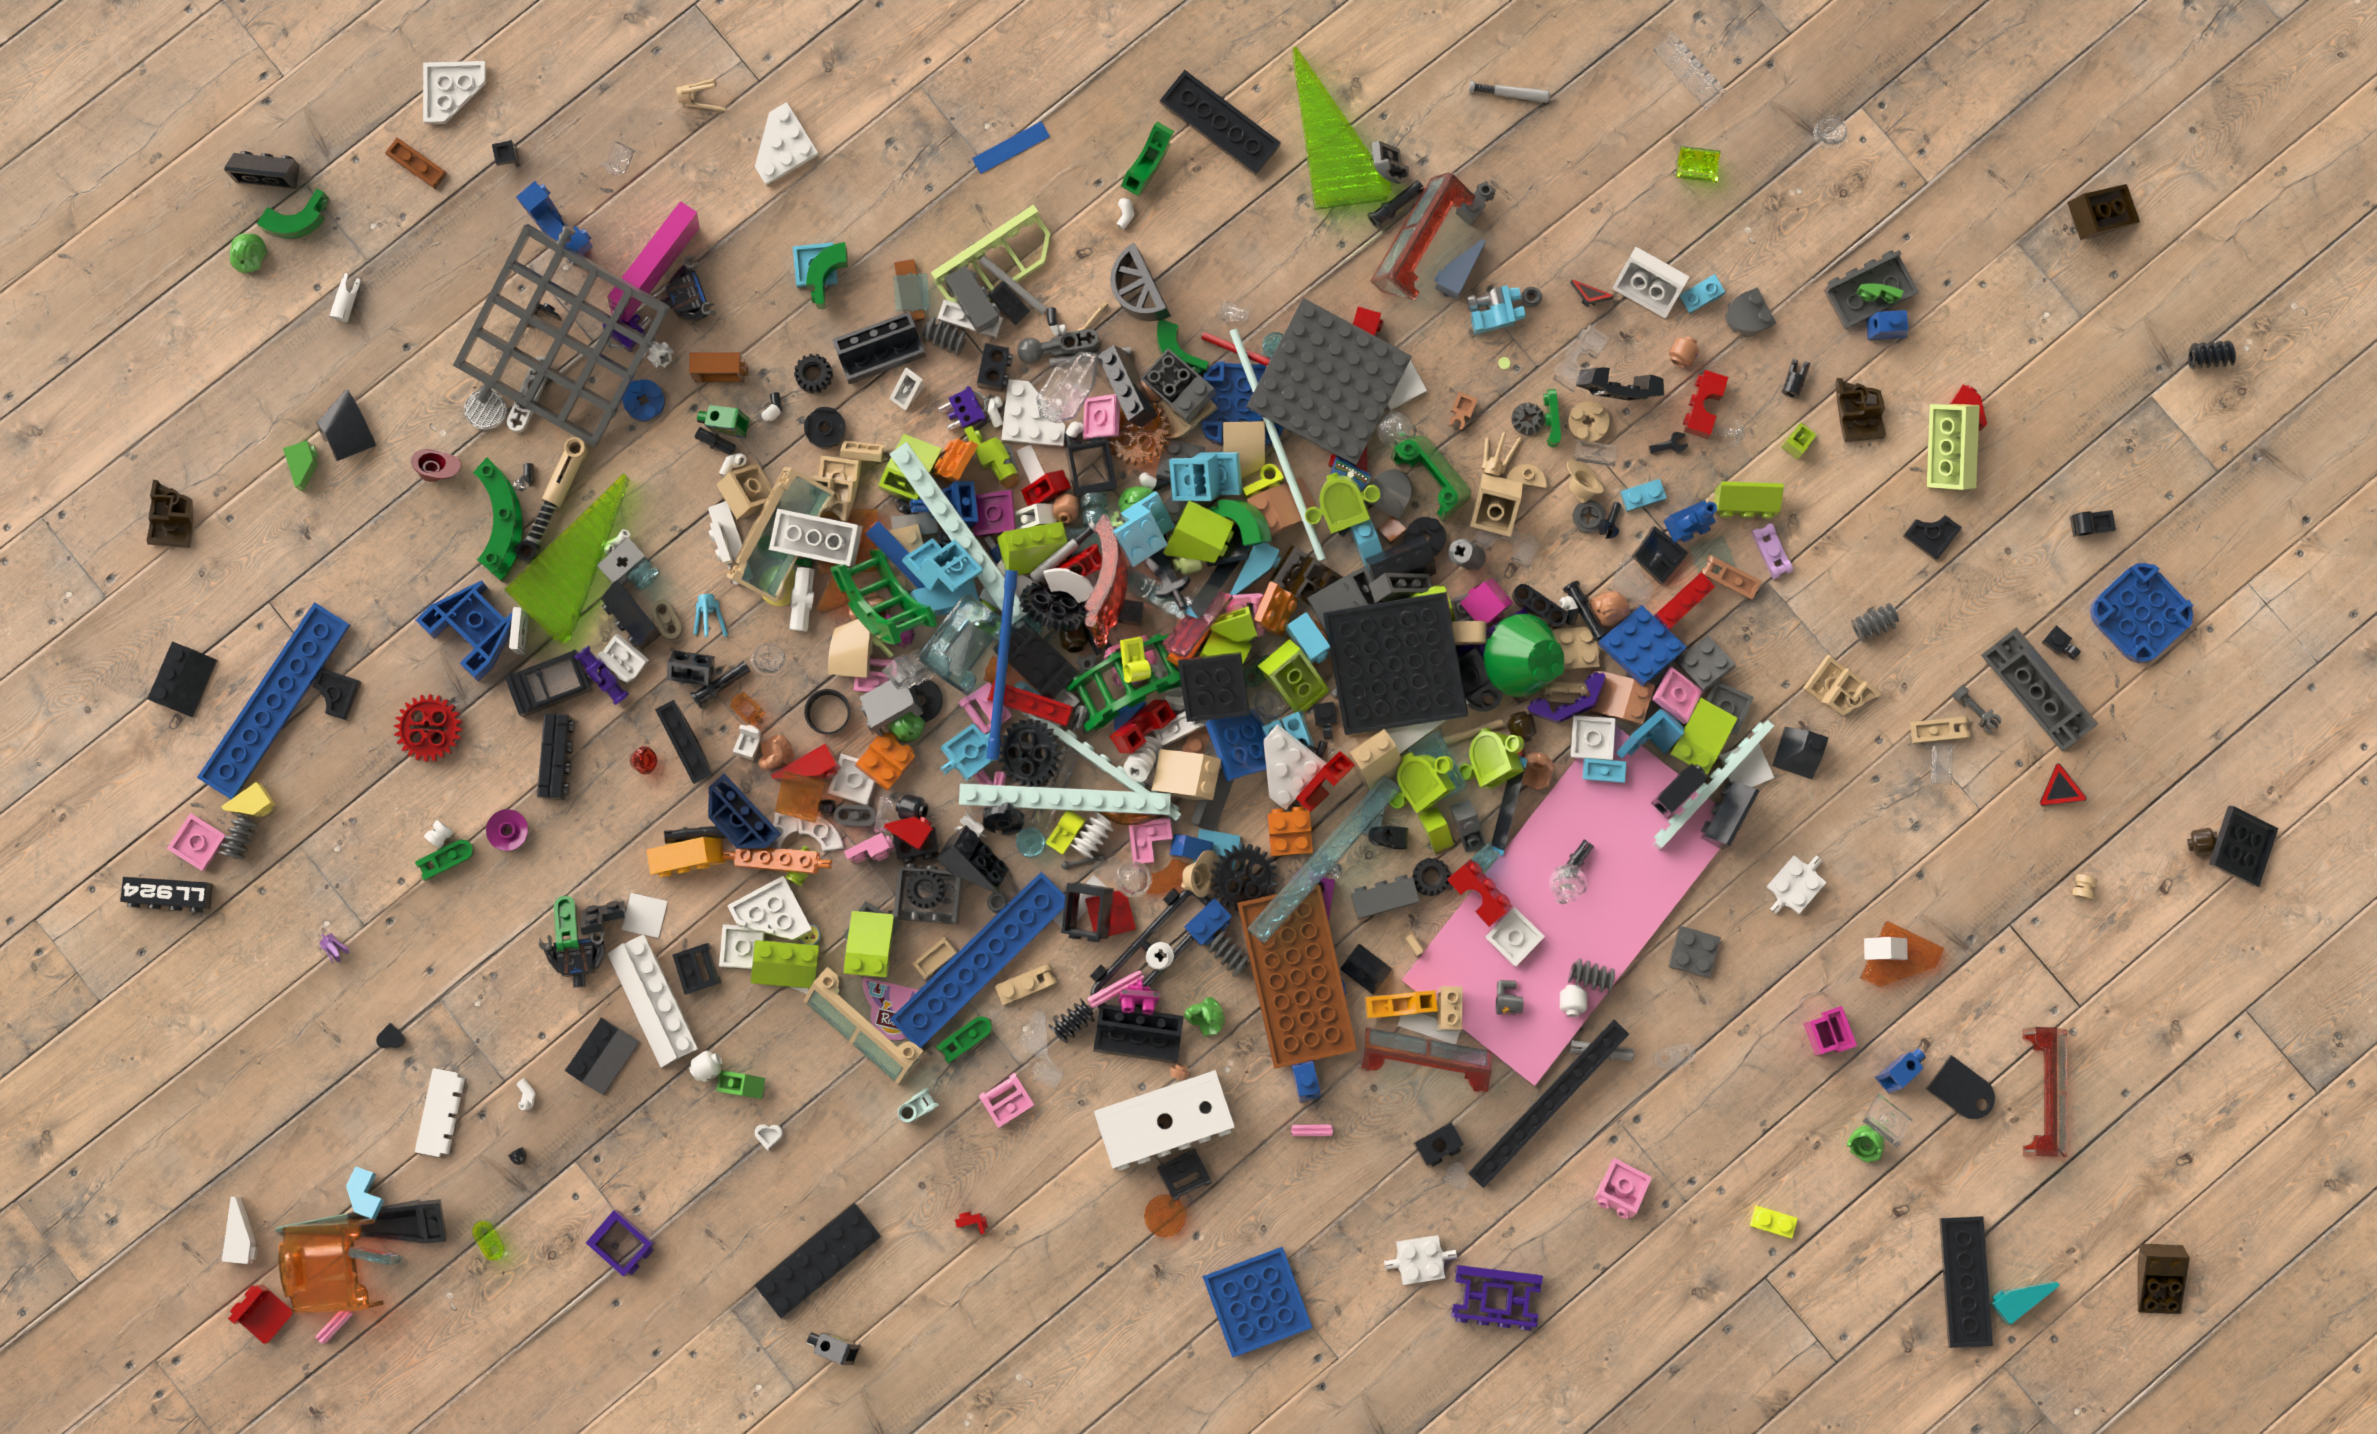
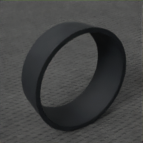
M822 689L813 693L807 700L804 708L806 722L814 731L821 734L839 732L845 727L850 717L848 700L842 693L833 689ZM824 695H834L840 698L847 707L845 723L833 732H824L817 729L810 718L812 704Z

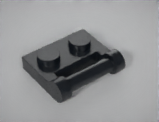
M709 943L672 954L685 995L722 983L715 970L709 951L711 949ZM695 954H702L710 980H703Z
M1195 1148L1157 1167L1173 1202L1203 1185L1208 1186L1212 1184ZM1199 1172L1200 1178L1175 1189L1174 1183Z

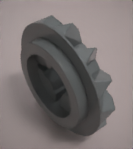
M1530 402L1518 405L1511 416L1513 427L1523 435L1537 433L1542 428L1545 420L1543 410L1537 404ZM1524 413H1527L1529 416L1535 415L1531 420L1532 425L1528 421L1521 422L1525 417Z
M1588 500L1586 503L1580 502L1572 514L1573 523L1577 526L1578 530L1586 533L1599 530L1600 520L1606 519L1604 508L1593 500ZM1590 509L1591 516H1594L1595 519H1591L1589 524H1587V519L1583 515H1586Z

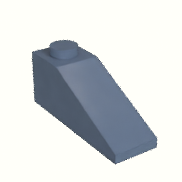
M1481 239L1447 264L1443 271L1439 270L1434 279L1437 282L1435 289L1458 299L1486 241Z

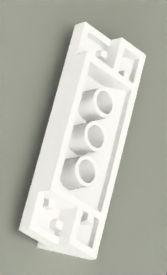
M643 934L627 943H622L607 953L660 1067L662 1068L697 1050L698 1047L690 1032L689 1025L646 936Z

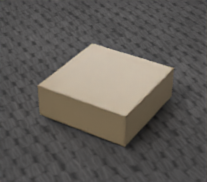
M1411 934L1404 939L1415 957L1423 952V948L1414 935Z

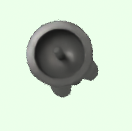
M1078 705L1075 716L1068 725L1070 727L1073 723L1071 730L1074 731L1076 728L1080 729L1083 724L1082 732L1084 735L1088 733L1084 724L1090 719V713L1086 706Z

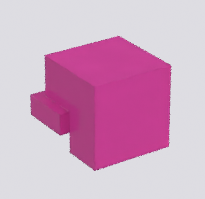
M1493 578L1473 587L1468 591L1469 595L1460 602L1475 621H1485L1486 625L1491 621L1494 624L1501 621L1505 617L1503 612L1514 603Z
M1842 1006L1822 1012V1017L1803 1023L1815 1055L1824 1054L1832 1050L1838 1053L1857 1046Z

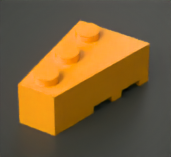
M701 837L647 849L650 874L659 875V878L672 876L671 873L673 872L683 874L690 872V869L697 868V870L707 869L709 866L724 864L726 862L722 859V855H724L722 838Z

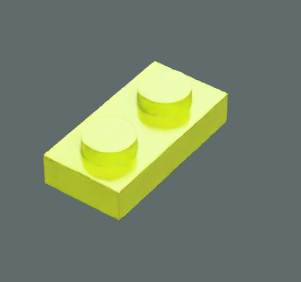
M1755 1205L1750 1226L1792 1239L1798 1218Z

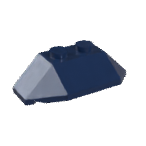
M725 773L708 787V818L737 849H766L782 835Z

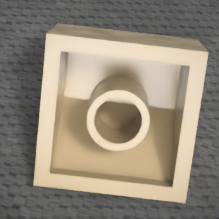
M759 464L731 471L716 484L736 519L750 516L761 510L773 489Z

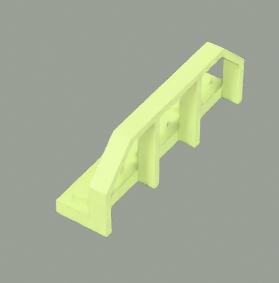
M1034 205L1030 206L932 271L933 282L945 299L957 303L955 298L949 296L941 283H945L946 276L965 265L968 267L969 263H971L989 291L994 289L975 262V260H980L983 255L985 256L986 252L991 248L996 249L1003 245L1021 271L1012 278L1016 282H1019L1043 266L1046 262L1051 235L1039 218L1038 210ZM1036 222L1045 235L1042 256L1039 261L1025 269L1005 239L1015 237L1020 233L1021 228L1024 226L1029 227Z

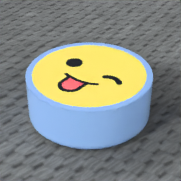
M809 924L813 931L799 939L803 944L815 945L820 940V930L816 926Z

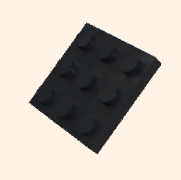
M1241 652L1178 660L1187 722L1247 716L1250 714Z
M2228 806L2209 865L2247 884L2259 887L2279 828L2235 806Z

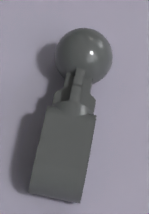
M1093 329L1067 332L1060 337H1054L1050 341L1042 343L1035 338H1025L1019 343L1017 354L1024 363L1034 364L1045 354L1057 356L1096 352L1101 347V339ZM1090 338H1093L1092 343L1089 344ZM1074 340L1075 345L1071 348H1067V342Z

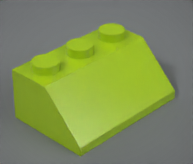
M1721 481L1715 489L1717 511L1714 514H1720V517L1724 518L1733 517V515H1741V518H1753V515H1762L1763 519H1772L1780 513L1784 483Z
M1063 522L1004 531L997 538L1005 570L1018 571V576L1030 574L1067 544Z
M755 940L750 984L810 988L816 977L819 945Z

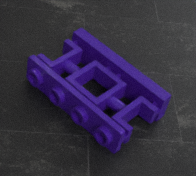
M1456 1265L1455 1282L1464 1283L1465 1289L1463 1305L1452 1303L1451 1317H1455V1322L1468 1323V1319L1477 1320L1476 1324L1489 1326L1490 1322H1497L1498 1327L1511 1328V1324L1519 1325L1521 1330L1532 1331V1327L1538 1326V1314L1528 1313L1530 1291L1541 1293L1543 1275ZM1463 1275L1492 1279L1491 1282L1482 1281V1290L1478 1292L1470 1291L1471 1280L1462 1279ZM1505 1280L1534 1283V1287L1525 1286L1524 1297L1512 1296L1513 1285L1505 1284ZM1488 1286L1507 1289L1505 1310L1485 1307ZM1469 1299L1480 1300L1479 1311L1488 1312V1316L1459 1313V1309L1468 1310ZM1511 1304L1522 1305V1317H1529L1530 1321L1501 1318L1502 1314H1511Z

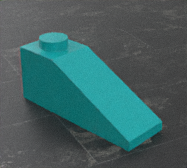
M2050 1281L2005 1291L2000 1290L1993 1295L1992 1298L1994 1300L1990 1302V1305L2005 1324L2011 1325L2059 1287L2060 1284Z

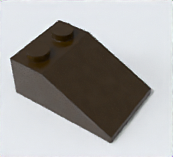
M2127 184L2084 193L2067 202L2080 240L2100 236L2140 222Z

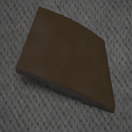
M1836 378L1837 405L1844 442L1884 439L1886 432L1882 415L1885 405L1881 390L1867 388L1859 383L1854 385L1844 382L1843 378Z
M153 479L150 493L151 506L148 516L150 523L146 539L147 544L190 547L193 527V500Z
M1291 545L1270 581L1278 584L1310 605L1307 600L1308 597L1340 580L1343 576Z

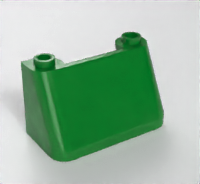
M1416 436L1406 439L1394 447L1390 459L1396 466L1406 463L1412 468L1420 462L1442 488L1437 497L1440 508L1436 513L1442 522L1468 502L1471 496L1470 488L1426 436Z

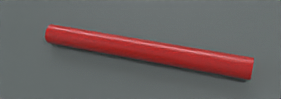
M1203 332L1202 340L1238 354L1233 343ZM1245 349L1250 360L1264 366L1268 365L1269 358Z

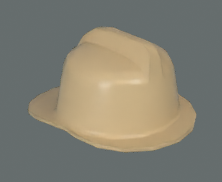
M1569 459L1567 462V468L1571 474L1569 489L1579 501L1586 503L1595 494H1601L1604 491L1592 469L1579 459Z
M1206 850L1202 852L1195 863L1185 867L1181 887L1192 891L1197 897L1206 896L1213 883L1209 879L1215 877V874L1211 873L1210 870L1217 868L1213 862H1219L1217 854L1212 850Z

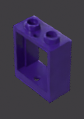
M613 1210L585 1242L623 1277L628 1274L632 1276L640 1267L638 1265L639 1261L642 1258L647 1259L654 1251L652 1246L655 1244L618 1210ZM618 1221L644 1243V1246L625 1267L620 1265L598 1245Z

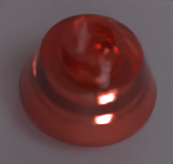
M649 746L639 747L630 756L631 767L644 775L652 773L657 765L656 753Z

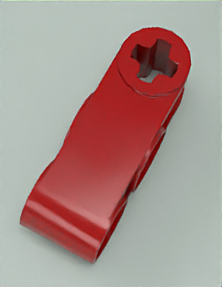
M1094 544L1060 563L1056 568L1068 569L1085 577L1105 567L1108 561L1103 559L1098 550L1099 546ZM1080 565L1082 569L1075 571L1072 569V566Z

